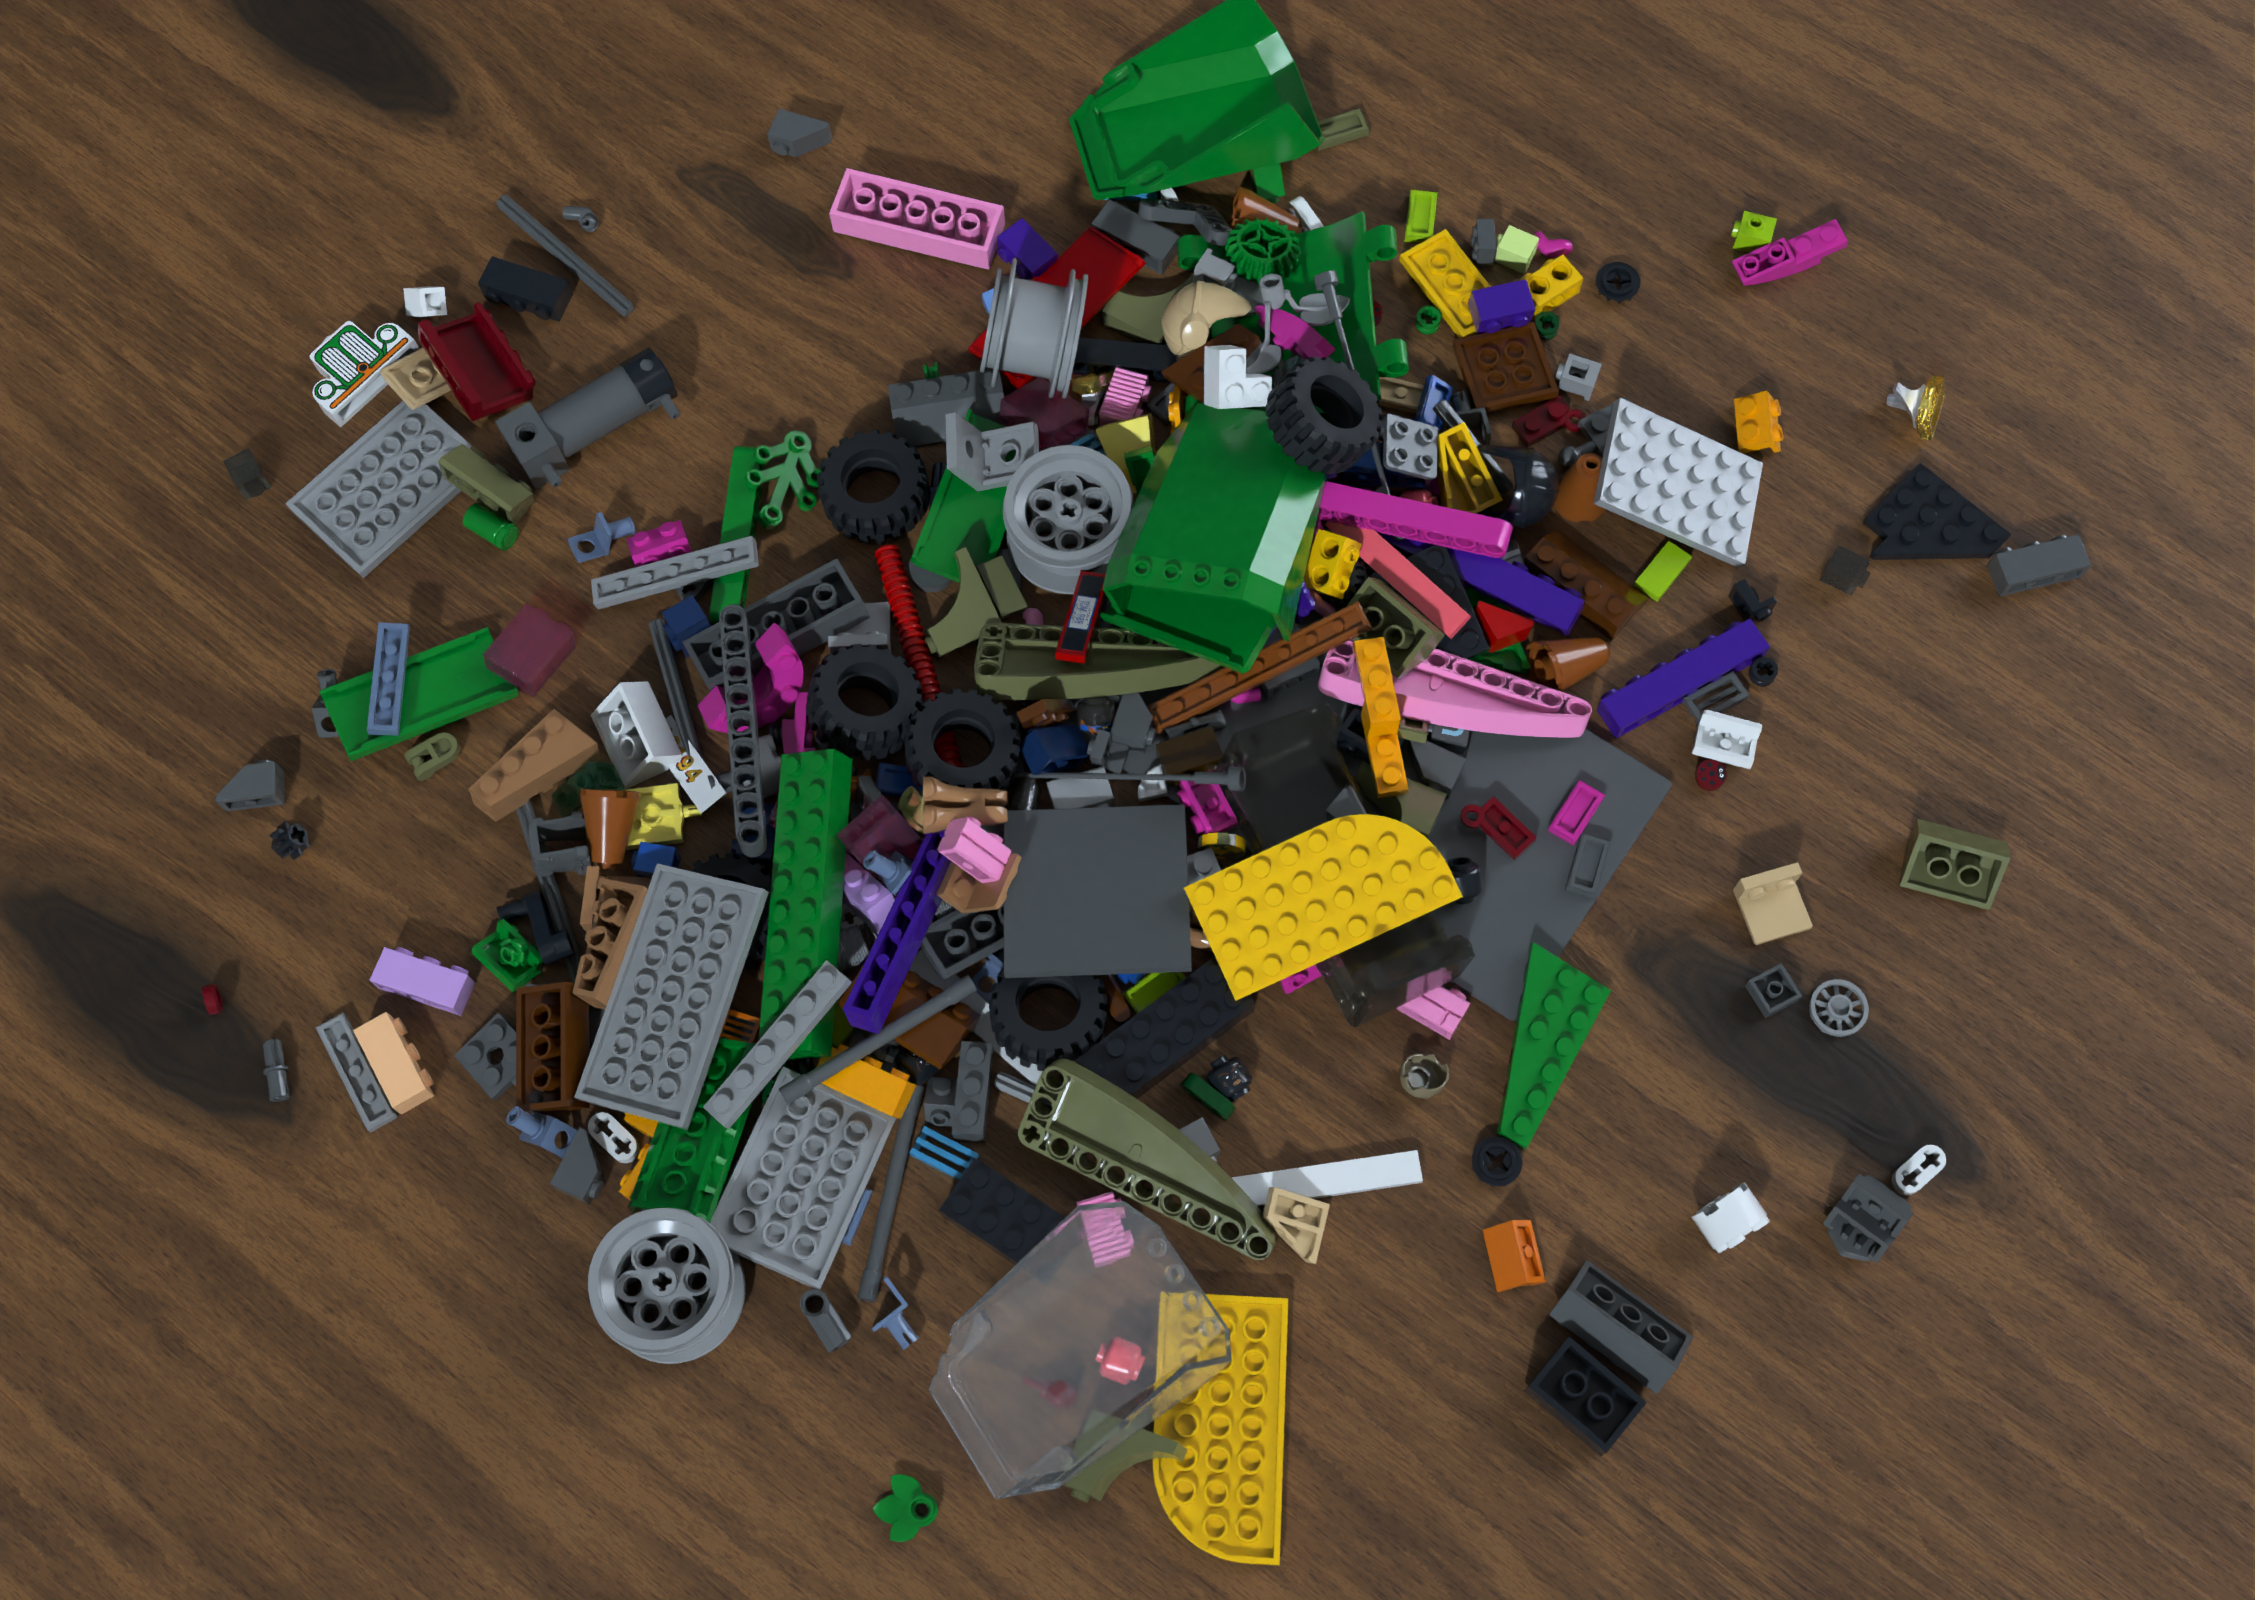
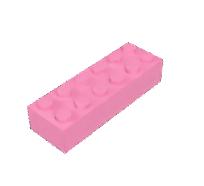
M846 168L829 213L833 232L990 270L998 247L997 236L1003 232L1006 224L1004 207L1002 205Z

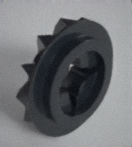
M1612 262L1604 265L1598 271L1595 286L1598 288L1599 295L1605 296L1607 302L1614 300L1620 304L1624 300L1630 301L1638 293L1640 277L1632 266L1622 262ZM1615 276H1617L1619 283L1622 284L1620 290L1613 284Z
M1489 1137L1476 1146L1472 1155V1168L1480 1181L1489 1184L1491 1187H1505L1519 1176L1522 1169V1156L1517 1146L1510 1140L1503 1137ZM1505 1153L1502 1161L1504 1169L1496 1167L1494 1170L1488 1171L1492 1162L1489 1156L1496 1158Z

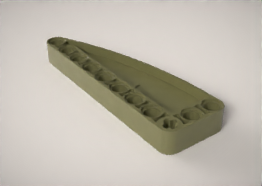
M989 623L980 630L974 665L975 690H978V695L984 697L987 693L993 696L994 700L1077 699L1130 694L1194 683L1224 667L1129 630L1117 628H1095L1085 664L1056 660L1055 652L1063 626Z
M1058 1058L1041 1073L1018 1129V1137L1022 1144L1252 1259L1264 1260L1271 1254L1278 1242V1234L1262 1219V1211L1210 1156L1166 1119L1118 1086L1069 1059ZM1053 1070L1061 1072L1064 1081L1057 1080ZM1042 1097L1051 1101L1052 1108H1048L1043 1104ZM1058 1138L1067 1141L1069 1149L1063 1148L1059 1144ZM1086 1152L1094 1154L1097 1162H1091L1087 1158ZM1114 1166L1121 1167L1125 1172V1176L1118 1175L1114 1170ZM1142 1180L1149 1181L1153 1185L1154 1190L1146 1189L1142 1184ZM1170 1194L1179 1196L1182 1204L1173 1202ZM1198 1208L1206 1209L1211 1218L1201 1216ZM1226 1222H1232L1237 1225L1239 1232L1231 1231L1227 1227ZM1255 1237H1263L1267 1241L1268 1246L1259 1245Z

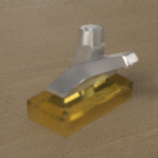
M1113 372L1085 374L1072 378V390L1082 394V402L1076 408L1067 412L1064 417L1069 420L1085 411L1086 425L1098 424L1097 413L1100 400L1110 385Z
M1932 376L1926 385L1923 384L1917 390H1910L1899 382L1894 384L1893 392L1895 394L1888 395L1887 406L1907 411L1913 421V427L1917 429L1920 438L1933 440L1946 396L1944 377Z

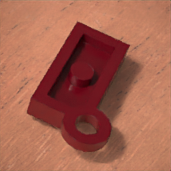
M1559 395L1557 398L1514 420L1511 427L1528 448L1564 427L1572 432L1581 431L1577 426L1578 424H1572L1569 419L1576 417L1581 420L1586 416L1580 410H1569L1568 405Z
M1494 796L1482 807L1470 804L1461 811L1460 820L1465 827L1474 829L1480 826L1514 861L1537 839ZM1469 812H1474L1477 814L1478 819L1470 821L1466 815Z

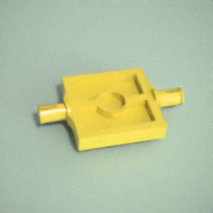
M678 783L625 790L641 792L640 804L626 850L639 849L640 842L658 845L684 843L683 824L685 818L702 816V813L699 812L695 804L683 806Z

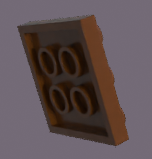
M1534 322L1518 328L1509 327L1500 329L1495 333H1482L1453 340L1452 347L1473 409L1485 407V411L1488 413L1558 397L1559 390Z

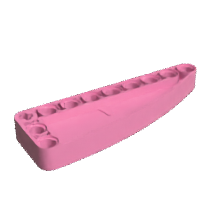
M1349 640L1328 651L1323 662L1318 688L1327 696L1363 707L1364 698L1353 649L1354 641ZM1436 648L1427 659L1401 679H1397L1392 675L1400 717L1435 725L1505 735L1575 738L1583 735L1592 713L1591 705L1581 698Z

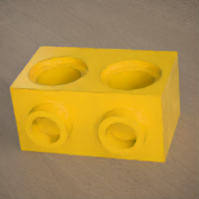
M1564 255L1559 256L1555 260H1547L1539 270L1533 274L1527 273L1520 279H1526L1535 307L1532 317L1536 319L1539 313L1552 311L1580 293L1584 278ZM1532 291H1537L1541 294H1535Z
M1318 529L1304 575L1307 588L1343 599L1345 591L1349 586V579L1354 565L1359 558L1362 544L1345 536Z

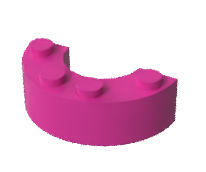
M775 623L755 643L763 658L762 668L757 676L754 677L758 728L775 722L797 699L803 683L804 672L802 662L785 631ZM716 685L700 702L698 708L708 728L728 733L725 688ZM741 699L735 702V704L740 705L747 700ZM742 726L738 728L737 731L743 732L746 731L749 727Z

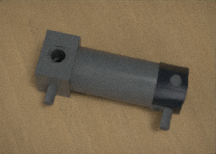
M648 347L621 362L616 368L538 412L528 402L496 420L495 423L509 449L537 490L549 482L553 487L559 486L562 482L559 476L570 471L565 460L566 458L646 412L649 413L663 406L670 418L676 419L679 417L680 411L672 401V399L678 396L672 378L662 361Z

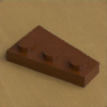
M1238 323L1161 372L1164 378L1204 404L1205 346L1233 345L1245 348L1247 359L1261 344V341L1257 335Z
M1041 699L1018 711L1017 715L1026 735L1034 727H1043L1051 723L1057 725L1069 719L1068 713L1076 709L1071 699Z

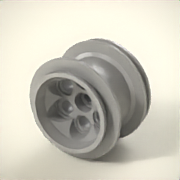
M1014 258L1009 276L1001 275L1002 269L998 268L980 372L984 373L985 367L993 368L990 385L992 388L995 387L998 370L1046 378L1050 381L1048 397L1050 399L1053 398L1054 392L1059 391L1061 392V398L1066 399L1081 330L1088 275L1083 274L1082 280L1076 279V271L1072 269L1066 287L1015 278L1017 259Z
M1076 445L1056 446L1042 450L1029 457L1017 468L1008 483L1004 496L1003 520L1007 530L1009 554L1016 568L1027 580L1050 592L1074 594L1081 571L1106 574L1109 560L1134 505L1132 490L1120 468L1104 454L1091 448ZM1092 504V505H1094V506H1096V507H1098V508H1097V509H1091V508H1089L1088 506H1090V505ZM1092 530L1101 531L1099 535L1089 534ZM1044 531L1051 533L1047 537H1041L1038 535ZM1067 544L1076 545L1074 549L1069 550L1064 548V546Z
M654 1208L625 1218L614 1226L602 1239L590 1264L588 1294L591 1308L599 1325L611 1339L646 1360L664 1364H678L706 1355L728 1337L743 1309L746 1282L739 1256L729 1250L724 1238L709 1222L685 1210ZM681 1249H688V1259L683 1263H676V1253ZM651 1252H656V1262L649 1267H645L643 1259ZM701 1274L706 1275L707 1280L704 1287L698 1290L693 1289L692 1282L694 1278ZM664 1276L672 1281L671 1284L666 1285L665 1291L658 1286V1283L663 1282ZM641 1281L642 1289L640 1293L636 1296H629V1286L633 1282ZM684 1304H690L691 1314L686 1319H678V1309ZM657 1307L659 1309L658 1318L652 1323H647L645 1321L646 1312L651 1308Z

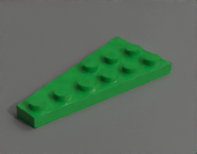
M1534 942L1529 944L1528 949L1529 959L1527 970L1524 972L1522 999L1518 1006L1511 1047L1513 1049L1511 1063L1508 1065L1506 1092L1502 1099L1497 1134L1510 1140L1522 1149H1526L1531 1142L1611 992L1607 987Z

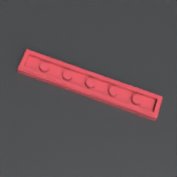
M1329 521L1324 524L1332 533L1361 543L1359 557L1450 639L1471 618L1465 610L1374 529H1361Z

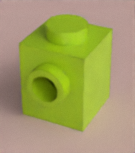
M1744 211L1741 221L1735 220L1731 232V237H1735L1733 249L1750 253L1770 244L1777 219Z

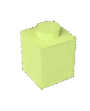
M1509 225L1505 234L1500 233L1496 239L1497 252L1495 262L1525 274L1536 254L1539 238Z

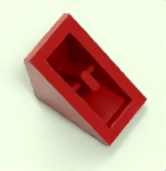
M1482 601L1478 602L1474 610L1491 650H1488L1489 653L1526 640L1535 622Z

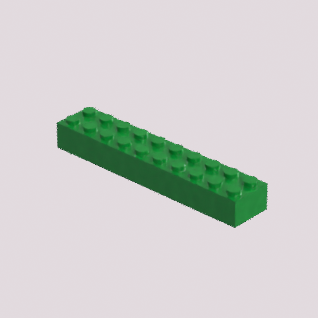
M835 749L782 754L759 1040L826 960L838 968L853 759ZM835 1004L787 1060L831 1057Z

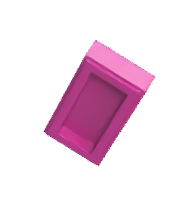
M1579 780L1549 826L1548 831L1574 846L1604 799L1605 794Z

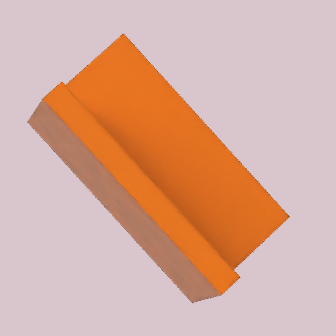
M1511 1220L1483 1229L1497 1292H1503L1519 1286L1539 1285L1546 1282L1531 1220Z

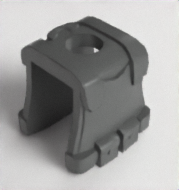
M573 811L570 816L543 821L542 818H536L529 823L528 835L533 871L537 876L546 877L552 875L553 872L575 871L577 875L586 874L587 866H591L590 852L587 846H577L546 853H540L539 842L583 840L586 835V828L582 811Z

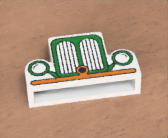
M347 321L332 335L327 336L323 343L310 354L311 361L319 373L326 378L317 382L313 387V397L322 411L339 427L348 422L388 385L383 379L380 369L420 349L416 341L398 325L386 323L379 326L375 331V338L371 339L353 322Z

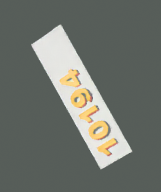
M670 715L666 718V721L682 755L675 763L668 767L699 812L703 813L726 792L688 740L691 759L689 758L681 741L677 723ZM709 775H712L715 781V786L712 789L708 780Z

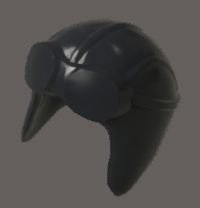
M1476 446L1482 453L1509 459L1513 466L1515 488L1507 510L1476 514L1502 519L1509 522L1512 527H1520L1521 529H1525L1526 526L1535 524L1546 517L1554 507L1560 492L1559 479L1553 464L1544 455L1535 451L1534 447Z

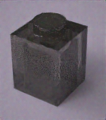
M249 448L223 461L236 488L246 500L251 497H257L272 487L259 461Z
M1838 545L1820 581L1852 596L1857 586L1863 588L1870 575L1866 568L1871 560Z

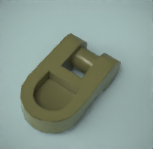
M439 733L408 750L404 757L409 765H413L415 769L414 775L417 780L424 781L429 779L434 772L457 759L460 754V745L453 735ZM430 754L432 759L424 762V756Z

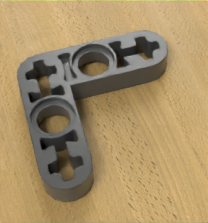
M1158 199L1140 200L1138 216L1150 221L1194 224L1203 238L1213 245L1225 246L1230 230H1232L1216 208L1211 205Z

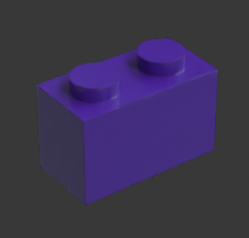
M1023 218L997 236V253L1005 263L1009 262L1011 265L1014 258L1017 259L1015 272L1020 279L1031 280L1033 277L1041 276L1058 259V253Z
M1526 279L1473 290L1468 301L1476 333L1485 331L1486 333H1495L1508 326L1522 327L1531 321L1535 312Z

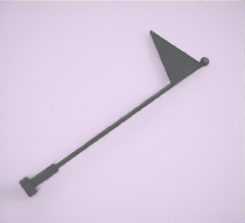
M1326 271L1316 275L1314 282L1316 289L1323 290L1331 320L1336 323L1348 369L1353 370L1354 365L1340 320L1343 316L1334 286L1339 284L1336 271ZM1375 443L1371 449L1382 486L1374 492L1391 495ZM1393 536L1394 539L1397 541H1401L1404 539L1402 537Z
M1015 709L1013 717L1016 721V730L1019 731L1021 743V724L1017 715L1019 710ZM1019 751L1017 768L1013 777L1194 781L1195 784L1228 785L1230 791H1243L1246 784V772L1243 766H1230L1228 772H1195L1194 775L1047 772L1033 775L1032 772H1025L1024 756L1021 751Z

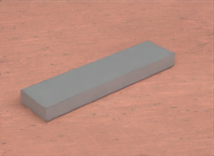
M341 1013L316 1027L367 1131L371 1133L398 1118L353 1031L354 1029L347 1015Z

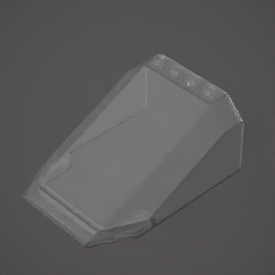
M1125 1201L1078 1205L953 1324L949 1334L952 1336L946 1354L941 1355L938 1363V1372L933 1377L929 1392L995 1499L1054 1490L1063 1486L1210 1381L1232 1361L1230 1330L1158 1224Z

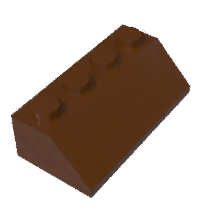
M1559 530L1544 536L1525 556L1524 564L1529 569L1528 572L1536 577L1539 574L1545 575L1555 581L1554 586L1562 590L1568 587L1580 593V598L1584 600V608L1579 616L1611 641L1649 599Z
M861 970L859 971V973L857 974L849 988L846 990V992L840 999L838 1005L842 1008L844 1007ZM909 970L882 1028L940 994L943 989L934 986L921 978L916 972ZM958 1002L955 1005L948 1006L893 1040L941 1070L961 1050V1041L970 1042L981 1014L971 1009L967 1004Z
M558 982L516 988V1106L525 1112L572 1111L590 1108V1103L574 1098L590 1054L589 1004L572 993L574 983ZM533 1092H540L544 1100L542 1103L531 1104L529 1101L530 1095Z

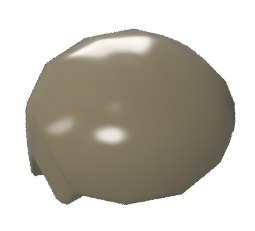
M1416 1053L1406 1057L1399 1069L1401 1085L1413 1097L1421 1099L1434 1097L1442 1091L1448 1082L1449 1067L1446 1063L1441 1064L1434 1054L1423 1055Z

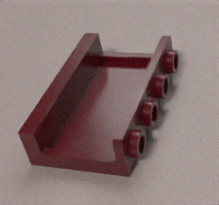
M480 302L474 304L473 314L437 327H433L429 319L418 322V341L471 421L533 399V386L536 385L533 374L530 370L526 371L522 365L519 353L511 349L506 334L503 330L497 328L492 313L489 310H485Z

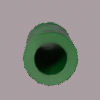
M479 502L471 505L464 514L462 522L464 527L502 551H507L511 548L519 536V528Z

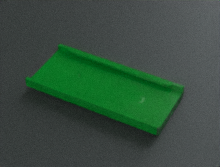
M968 408L965 420L980 432L1006 427L973 414L972 410ZM1016 449L1008 452L1005 457L1006 462L1014 459ZM946 466L910 561L919 568L959 583L958 568L953 556L956 551L966 547L975 567L995 559L1006 530L1003 520V501L1007 486L978 492L949 471Z
M1132 586L1125 617L1119 615L1112 604L1106 614L1103 612L1100 614V617L1105 622L1242 674L1251 669L1276 625L1272 614L1242 601Z
M488 627L407 657L399 736L368 735L367 723L373 671L319 691L350 762L519 696V691L513 683Z
M719 1038L688 1130L658 1122L627 1207L632 1213L654 1208H675L688 1211L692 1215L702 1217L711 1223L752 1102L729 1129L721 1125L703 1106L755 1046V1043Z

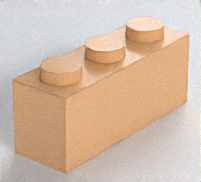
M385 1012L353 1030L394 1110L402 1115L434 1097L430 1086L434 1085V1082L425 1068L421 1070L417 1060L421 1059L413 1043H407L404 1035L408 1032L399 1017L394 1019Z

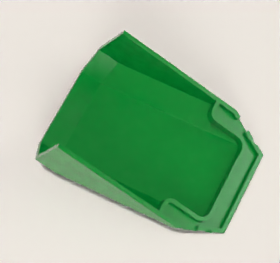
M1225 0L1112 69L1102 78L1104 83L1094 95L1089 94L1083 101L1082 106L1069 118L1089 187L1095 200L1152 193L1298 159L1320 146L1325 140L1296 62L1278 29L1256 0Z
M1197 403L1157 451L1109 560L1102 588L1119 615L1125 617L1132 586L1236 600L1272 614L1284 641H1290L1325 486L1326 474H1322L1321 470L1319 472L1310 471L1307 466L1296 464L1294 462L1295 459L1290 455L1288 457L1282 451L1283 447L1274 441L1273 431L1268 428L1267 419L1269 417L1266 416V411L1243 408L1217 409Z

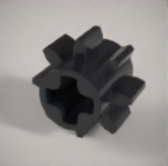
M285 821L277 827V830L270 834V837L273 838L271 848L282 859L290 855L295 860L303 854L304 850L310 847L307 843L308 832L299 823L289 826L288 822Z

